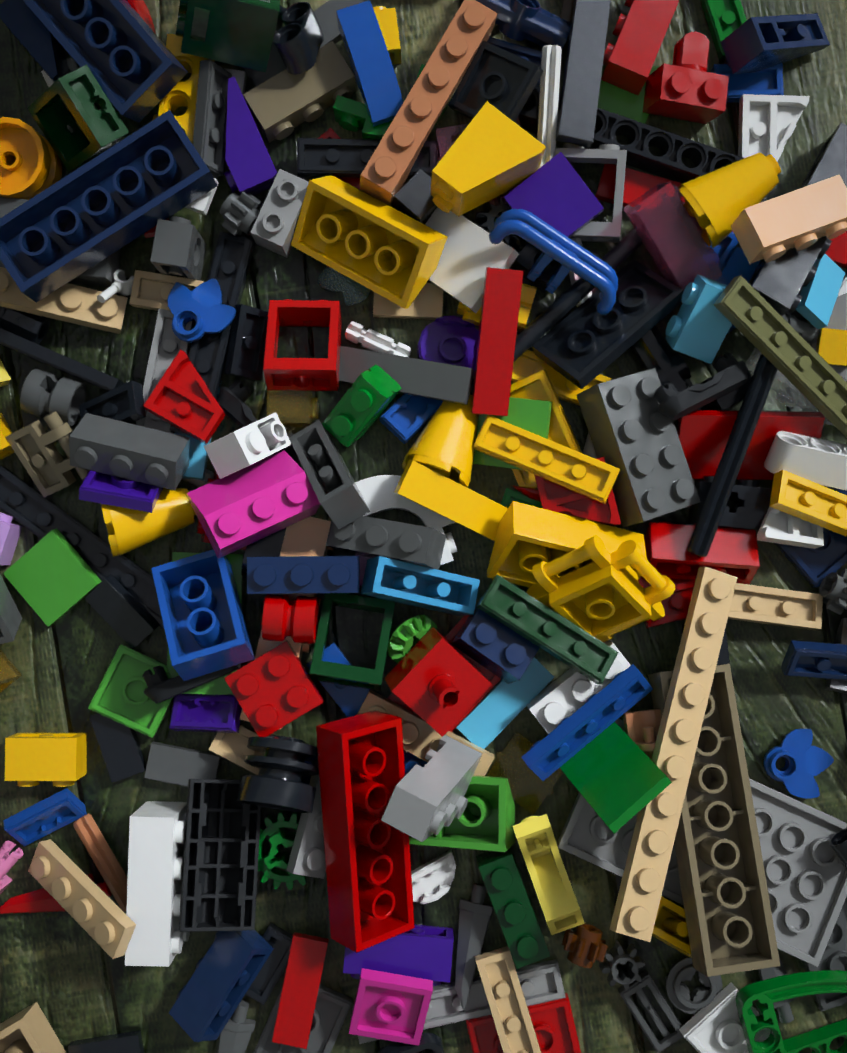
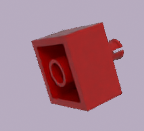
M434 627L421 638L384 678L390 690L442 737L492 685L486 676Z

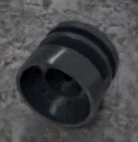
M285 736L249 737L247 747L261 752L262 756L247 755L244 762L259 768V774L241 776L237 801L283 811L312 813L316 788L301 781L302 776L319 775V767L305 763V760L318 761V748L309 745L303 740Z

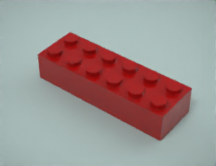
M376 710L316 726L331 939L356 953L415 928L409 835L381 821L395 786L405 776L402 718Z

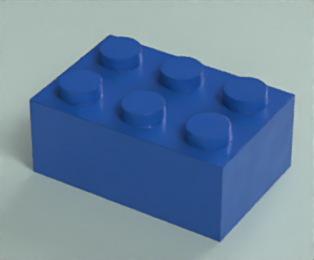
M213 549L151 568L171 663L183 681L255 659L232 567L226 555L218 559Z

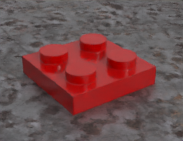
M288 640L224 678L259 737L269 736L324 702Z

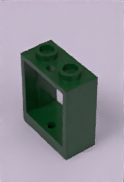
M87 64L57 79L27 108L68 172L94 159L129 133ZM93 103H97L100 106V110L95 109ZM67 126H70L73 129V133L69 131Z
M325 593L310 668L311 680L381 691L395 601L371 596L354 595V593ZM333 605L384 614L375 669L323 661Z

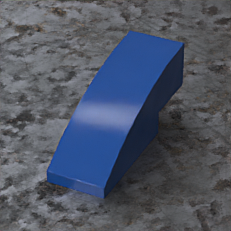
M368 0L337 10L338 28L373 127L392 121L403 104V98L371 1Z

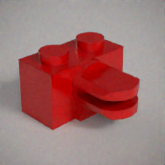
M700 32L685 34L674 45L672 65L663 63L648 76L643 113L707 124L725 112L729 76L707 72L710 41L704 34Z

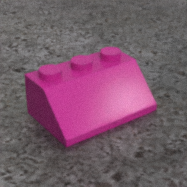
M285 450L222 479H217L186 493L218 559L316 514L320 506V502L305 471Z

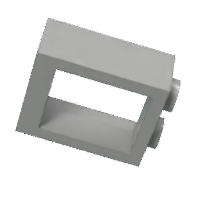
M566 143L563 145V148H555V156L562 152L571 163L617 164L612 222L590 221L572 235L570 239L580 238L581 241L619 243L627 150H620V146L615 144L599 145L598 149H584L583 146Z

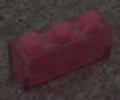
M671 182L660 183L623 209L663 278L683 291L690 282L693 283L697 274L712 280L718 279L723 275L718 267L720 264L719 257L711 247L706 246L701 237V234H703L702 227L693 216H689L683 205L685 204V199L679 192L680 189L675 185L672 186Z

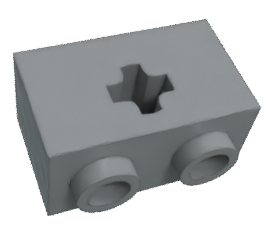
M279 169L250 232L257 245L288 258L293 247L291 242L309 181Z

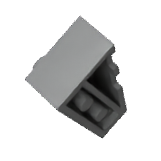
M444 735L439 741L437 751L430 749L426 753L425 759L429 760L424 767L416 764L395 786L381 821L420 842H423L433 834L438 835L444 826L449 827L453 819H459L462 816L468 803V799L464 796L482 753Z

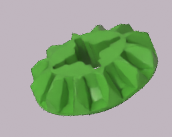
M417 615L404 621L396 628L388 642V656L398 664L432 627L436 629L437 625L427 615Z

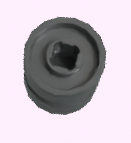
M33 369L28 374L22 387L20 397L21 410L43 418L56 411L63 423L68 422L70 426H73L80 418L79 405L85 403L86 385L83 382L66 377L58 381L55 374Z

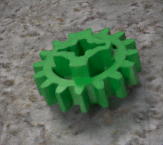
M280 810L276 820L272 815L268 814L264 819L266 827L260 824L258 871L261 870L264 873L261 879L263 884L269 878L274 880V889H278L281 882H286L288 890H292L295 880H298L303 886L308 880L307 876L296 875L287 871L290 854L287 851L278 853L282 844L285 848L293 847L296 833L286 830L285 827L297 830L300 821L298 820V812H293L291 818L286 817L285 811ZM269 835L270 838L268 840L271 843V849L264 854V840ZM274 867L286 869V871H281Z

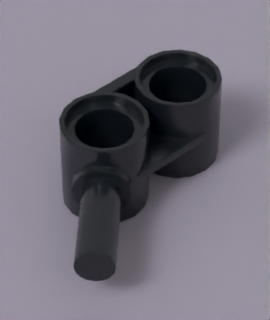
M298 2L287 9L280 5L278 20L284 23L285 26L274 34L273 41L287 71L293 75L301 74L311 69L316 63V57L324 41V35L308 2Z

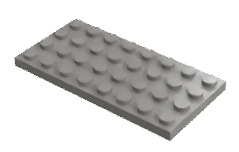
M618 718L615 722L625 732L624 721ZM749 778L777 948L818 967L847 897V868L829 844L835 834L847 828V823ZM579 792L557 841V847L623 877L638 813L616 833H613ZM673 845L662 896L684 905L675 846Z

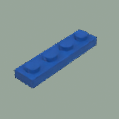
M632 664L625 671L618 673L613 681L599 693L589 697L585 704L570 717L563 719L557 728L545 738L534 743L530 750L521 758L544 781L650 693L653 688L643 674Z

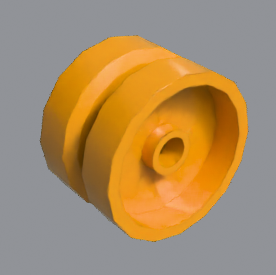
M1 117L0 197L30 200L61 180L63 171L61 160L49 141L32 126L17 118Z

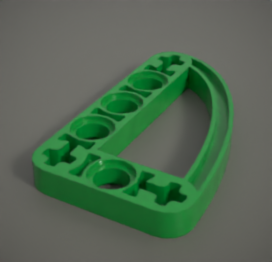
M822 970L800 972L762 980L741 988L736 996V1007L749 1053H799L800 1050L805 1048L812 1049L811 1053H847V1019L782 1040L773 1006L774 1002L800 996L823 993H847V971ZM757 999L756 1007L760 1016H755L751 1010V1007H753L752 1001ZM766 1028L771 1030L766 1040L762 1042L754 1040L759 1030ZM837 1037L845 1038L840 1048L836 1050L829 1049L833 1039Z

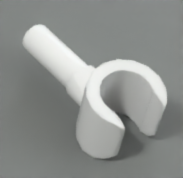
M119 269L116 270L113 274L114 283L97 296L98 301L104 303L116 293L123 296L131 295L134 276L126 280L125 272Z

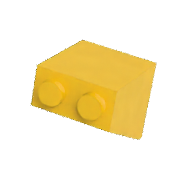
M487 101L432 170V201L445 213L452 211L459 217L517 187L536 172L540 167L546 146Z

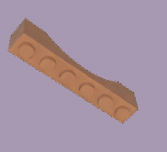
M476 0L463 1L362 171L359 190L391 206L394 195L406 181L425 141L452 94L460 84L483 41L487 42L492 35L498 13Z

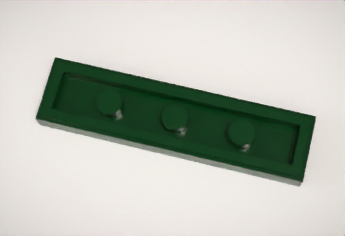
M498 574L493 577L477 605V608L596 684L603 683L619 653Z

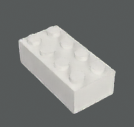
M147 801L130 816L126 915L136 924V927L125 952V966L169 967L175 956L181 953L183 943L189 940L190 932L179 931L187 802Z

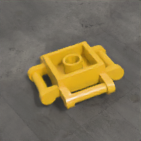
M593 536L585 540L583 546L548 563L541 561L532 566V573L538 583L532 585L526 593L604 643L613 639L614 634L649 619L656 621L663 618L665 610L661 601L674 593L675 584L669 577L661 575L642 555V549L635 541L627 540L623 542L617 551L610 554L602 540L598 536ZM592 559L594 561L560 578L555 576L586 560ZM629 565H632L651 586L643 588L638 582L637 573Z

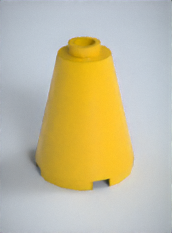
M759 152L682 183L674 189L675 195L682 209H687L691 217L689 221L708 246L714 248L733 231L731 225L741 212L747 207L760 203L779 183L777 175L781 173V168L771 154L765 156Z
M470 394L468 405L447 401L442 402L405 455L402 462L403 469H405L409 460H414L468 488L471 481L474 457L473 445L476 440L479 414L471 413L473 395Z
M163 488L152 513L101 504L113 557L121 556L195 523L194 516L196 513L186 495L189 492L188 489L176 488L174 491Z

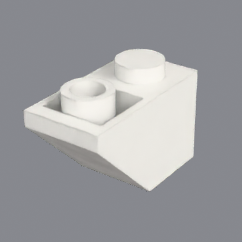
M273 413L205 445L204 448L219 478L222 479L292 444L277 413Z

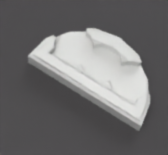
M452 849L411 871L413 902H420V904L431 903L439 900L449 891L456 869Z

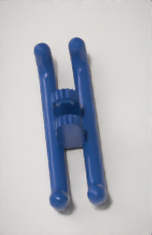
M510 209L503 212L495 220L494 228L489 234V240L492 244L501 243L506 236L511 234L521 237L542 251L527 275L528 279L535 281L536 278H539L544 268L554 259L560 265L554 275L547 281L545 290L553 294L571 270L601 291L599 294L600 302L597 305V312L599 314L607 315L612 310L616 302L618 277L615 270L608 263L533 213L524 209Z

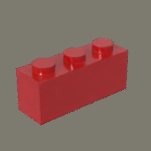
M626 0L624 5L630 7L628 15L620 14L612 34L618 36L616 44L608 43L603 60V65L606 68L601 80L639 96L649 76L679 0Z
M667 521L650 522L644 537L646 556L650 564L661 575L674 579L696 580L698 569L706 566L738 577L736 583L750 584L760 567L756 530L718 527L708 555L706 557H699L687 550L696 524H673Z

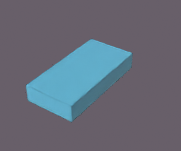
M826 254L821 259H816L813 266L817 268V271L806 287H802L800 293L802 299L796 308L817 330L828 326L845 272Z

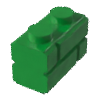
M376 364L358 376L352 384L353 386L348 389L322 423L324 428L346 447L351 446L355 441L364 436L402 389L389 374Z

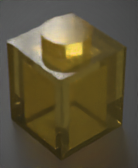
M267 390V416L277 413L284 427H308L312 424V419H318L319 399L313 398L312 391Z

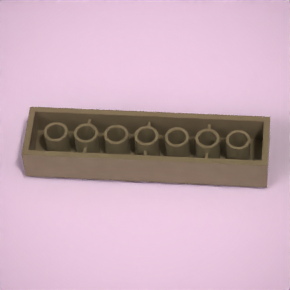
M730 664L716 666L674 841L693 968L707 977L780 966ZM673 671L648 675L649 684L653 688L651 691L653 709L661 710V718Z

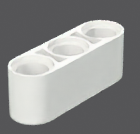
M778 431L764 462V467L768 471L775 474L785 470L817 484L847 491V444L787 431Z

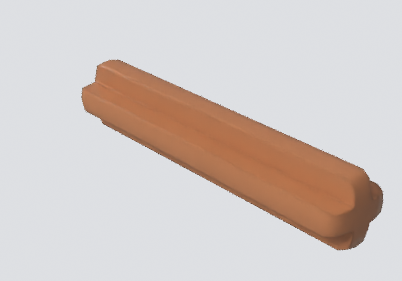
M84 815L73 823V827L119 907L125 912L127 907V876L92 815Z

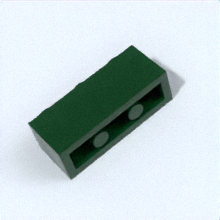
M509 848L506 852L488 851L476 856L479 871L516 968L519 969L550 957L544 935L511 849Z

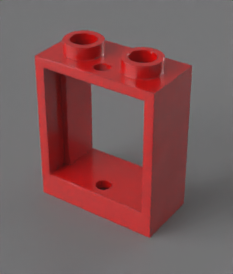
M269 300L263 367L267 390L338 391L342 327L340 301ZM279 326L329 327L328 358H277Z

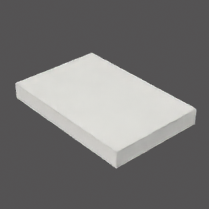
M437 207L425 225L448 238L437 268L429 278V281L477 313L482 306L486 267L509 269L519 254L504 242L492 244L489 240L490 233L464 216L458 217L452 211L445 213Z

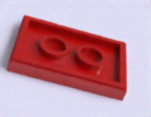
M565 993L566 998L527 1006L541 1053H581L567 993ZM492 1014L466 1020L473 1053H503Z

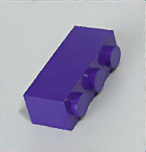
M414 924V929L356 953L345 947L343 973L350 974L351 977L359 979L361 969L364 968L433 980V986L440 985L442 982L450 983L454 942L453 928Z

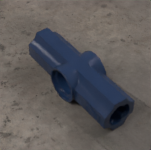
M476 0L498 13L495 24H497L500 32L507 37L517 41L527 39L541 47L545 45H558L563 49L570 33L571 23L540 8L537 0Z

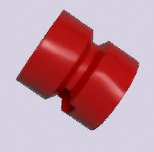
M266 594L262 615L263 640L283 642L287 636H291L294 643L314 644L318 627L319 598L297 596L294 601H291L288 595Z

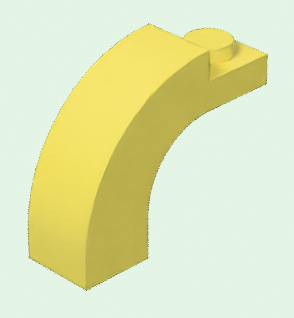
M547 814L539 817L529 816L519 824L512 826L551 936L585 924Z

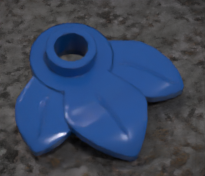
M214 278L200 284L192 291L183 284L176 282L168 295V307L174 315L172 330L184 342H195L201 339L205 333H219L231 324L236 314L234 307L222 304V291L218 281ZM190 321H195L196 326L192 330L187 331L186 324Z
M800 728L790 731L786 734L780 746L770 749L764 757L763 764L768 776L776 781L783 782L790 794L800 798L812 799L820 796L819 787L814 776L827 769L834 762V759L825 750L811 745L813 739L811 729ZM784 757L785 766L777 769V759Z

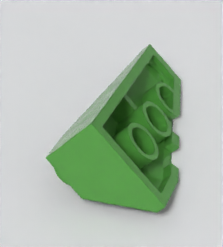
M473 775L464 796L468 799V803L462 816L459 819H453L449 827L444 826L438 835L433 834L423 842L409 836V844L506 852L515 843V833L512 827L515 825V804L508 778Z

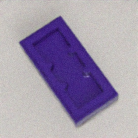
M180 694L174 697L169 728L174 731L239 733L242 708L234 695Z

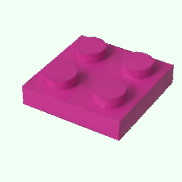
M362 968L350 1020L349 1034L419 1046L433 992V980Z

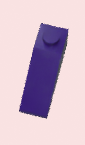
M235 76L228 79L225 160L230 170L224 172V175L232 192L239 190L240 194L242 192L246 194L249 192L254 196L271 188L277 171Z

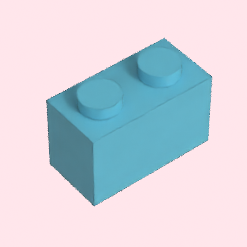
M697 274L693 283L690 282L686 286L681 299L683 304L677 316L673 315L665 331V339L673 350L704 362L712 363L732 325L713 305L727 285Z

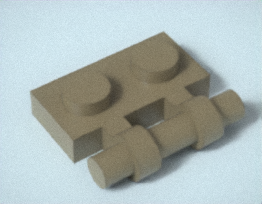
M56 411L44 417L51 430L46 432L40 421L37 420L5 437L43 497L74 483L76 479L70 471L71 469L75 468L81 479L86 478L90 471L70 466L69 436L72 429L68 422L63 423ZM57 440L59 442L62 449L66 453L67 458H62V456L60 455L59 451L53 443L54 441Z

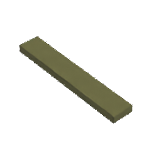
M741 275L734 277L713 305L847 438V382Z

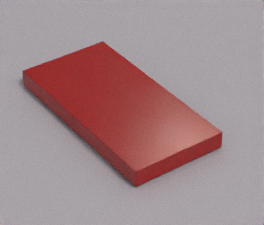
M695 410L679 418L677 433L693 479H703V476H715L739 411ZM762 411L736 479L773 480L774 474L764 467V462L778 431H787L821 439L825 416L821 412Z

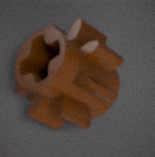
M587 923L577 926L575 931L572 929L566 930L562 945H564V950L568 951L567 959L584 968H592L595 960L603 962L608 945L605 944L606 940L601 939L603 932L599 928Z

